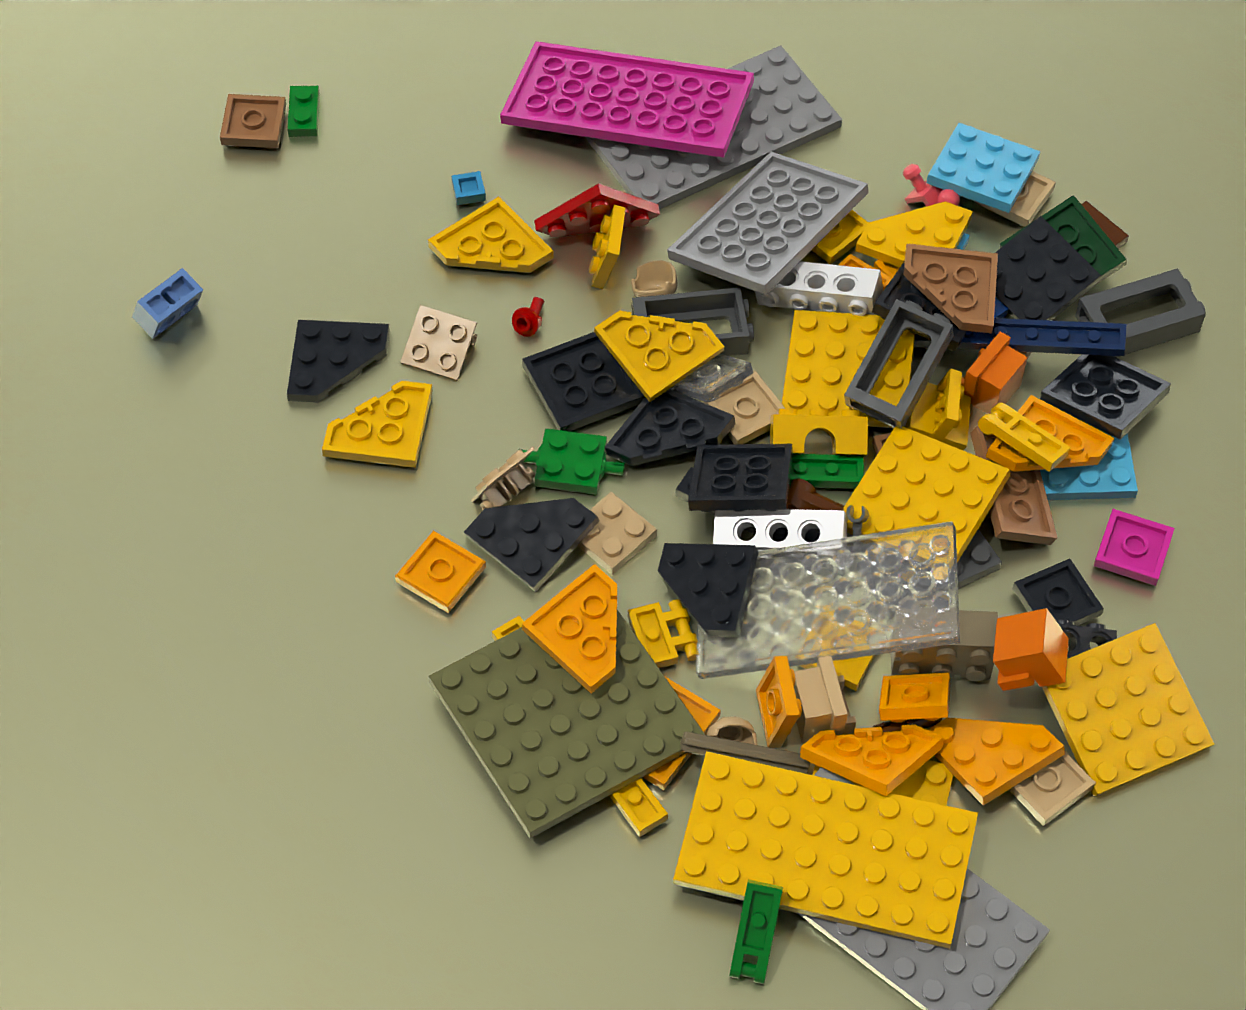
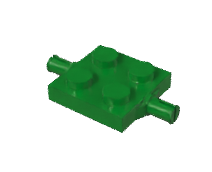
M545 428L543 441L538 451H533L524 460V462L536 464V487L596 495L599 482L605 473L623 476L625 469L624 462L606 461L605 446L607 444V436Z

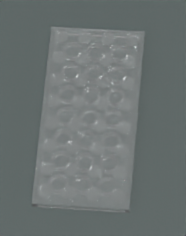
M953 521L759 551L740 636H708L697 622L696 674L700 679L763 671L767 670L774 656H787L789 667L817 663L819 657L831 656L832 660L835 661L960 643L956 528Z

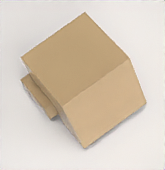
M831 655L819 657L817 667L794 671L796 698L800 699L802 706L801 716L796 721L802 744L806 743L818 732L825 730H834L835 735L854 734L856 718L855 716H850L843 692L844 676H837Z

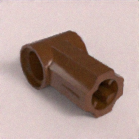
M796 478L789 485L786 509L844 510V505L818 494L814 486L806 480Z

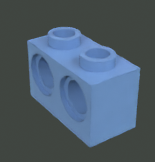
M182 268L138 300L132 318L153 339L196 307L203 289Z

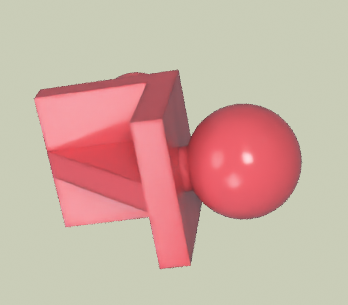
M911 164L904 169L903 176L906 180H910L914 186L911 193L904 199L907 204L922 201L927 207L946 201L957 206L959 205L960 197L955 191L951 189L943 190L927 184V181H924L920 175L921 169L917 164Z

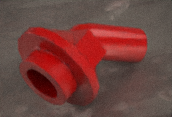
M534 297L529 308L521 307L513 313L512 326L519 335L530 337L536 334L539 327L542 326V317L539 316L545 302L542 298Z

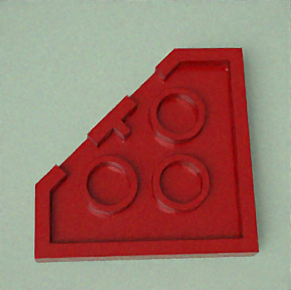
M598 183L535 219L534 223L536 231L557 238L600 232L604 215L609 216L614 205L626 208L623 229L645 226L650 220L659 216L660 211L656 203Z

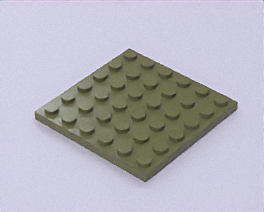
M618 610L616 673L592 694L522 630V627L428 676L429 683L530 839L687 753L681 750L680 745L684 732L705 735Z

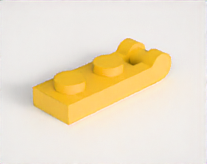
M1004 403L995 405L991 409V414H985L978 421V427L984 434H994L1049 472L1068 456L1071 448Z

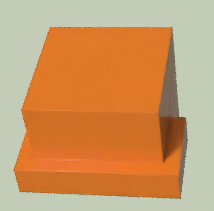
M1001 331L986 349L982 348L979 351L978 358L966 371V376L961 379V385L964 386L963 394L971 397L970 404L986 414H991V409L998 403L1006 404L1020 388L1028 358L1009 347L1011 337Z
M1047 608L997 618L993 663L999 669L997 684L1003 691L1034 686L1035 681L1040 687L1065 683L1069 638Z

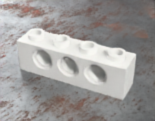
M799 262L767 295L757 291L755 293L758 305L794 308L796 310L851 313L852 315L864 316L865 314L876 315L872 313V309L876 300L883 292V284L879 269Z
M786 509L776 511L745 510L741 512L717 510L715 511L713 544L755 545L759 551L758 558H772L773 553H786V558L804 559L805 554H818L819 559L835 560L838 555H846L848 518L844 511ZM782 527L788 529V536L785 540L781 542L773 541V533L776 529ZM745 528H756V534L753 539L749 541L741 540V533ZM812 528L819 529L821 534L817 541L812 543L805 541V534L808 530Z

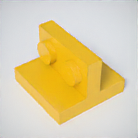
M950 368L938 385L928 382L905 427L964 450L968 443L971 397L963 394L964 386L961 385L962 372Z

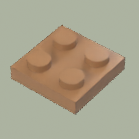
M228 94L220 133L221 145L279 148L286 110L285 97Z

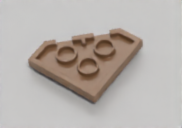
M906 244L903 275L959 329L992 333L994 327L998 254Z

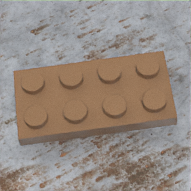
M976 426L970 433L975 455L996 463L987 458L986 454L997 436L994 434H984ZM1010 470L1008 481L989 510L995 537L1052 545L1057 539V534L1040 470L1017 472Z

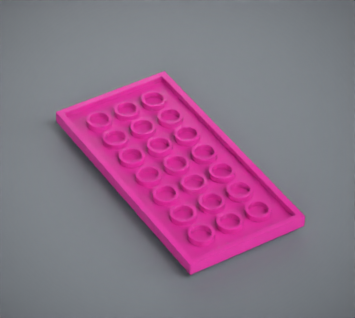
M535 41L500 114L501 124L724 158L753 86L754 73Z

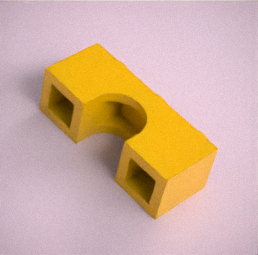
M778 409V414L771 415L770 444H792L793 453L802 454L804 453V443L808 433L814 429H820L831 437L832 455H867L868 417L860 416L859 410H841V416H829V410L810 409V415H797V409Z

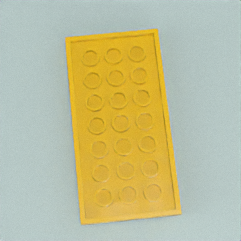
M706 751L673 884L744 900L748 879L782 886L783 891L779 909L950 949L978 813L893 793L884 796L866 787Z

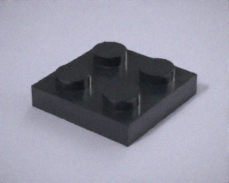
M1070 558L1014 582L1012 588L1027 612L1047 608L1055 620H1070L1076 626L1101 616L1104 610Z

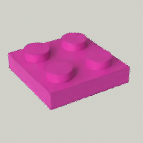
M1112 509L1094 566L1156 586L1175 528Z

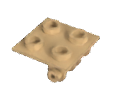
M420 305L400 362L458 380L469 346H474L477 340V334L474 333L477 322Z
M532 447L525 453L521 449L506 460L503 466L491 471L475 487L478 493L471 501L475 502L480 498L482 501L480 506L483 510L485 508L501 507L512 499V495H518L520 491L533 483L534 471L530 467L525 468L522 463L535 448Z

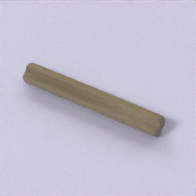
M684 732L680 741L683 752L705 756L707 751L807 774L811 763L800 758V753L692 732Z

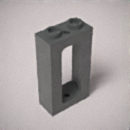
M1177 268L1081 297L1075 317L1078 322L1107 323L1102 313L1170 293L1179 307L1178 309L1127 324L1126 355L1200 332L1206 311L1203 303L1198 301L1193 294L1190 282L1186 278L1184 279Z
M740 287L632 298L631 315L644 317L653 315L674 318L675 321L684 323L728 320L732 333L715 334L725 346L724 351L716 357L748 354L749 342L754 341L752 323H747L746 317H749L748 300L742 299Z
M896 299L844 394L846 405L893 428L895 426L900 429L905 427L954 336L953 325L950 324V320L937 313L930 315L922 311L923 309L912 301L904 303ZM906 329H912L929 337L932 341L899 403L895 406L871 395L870 392L901 335Z

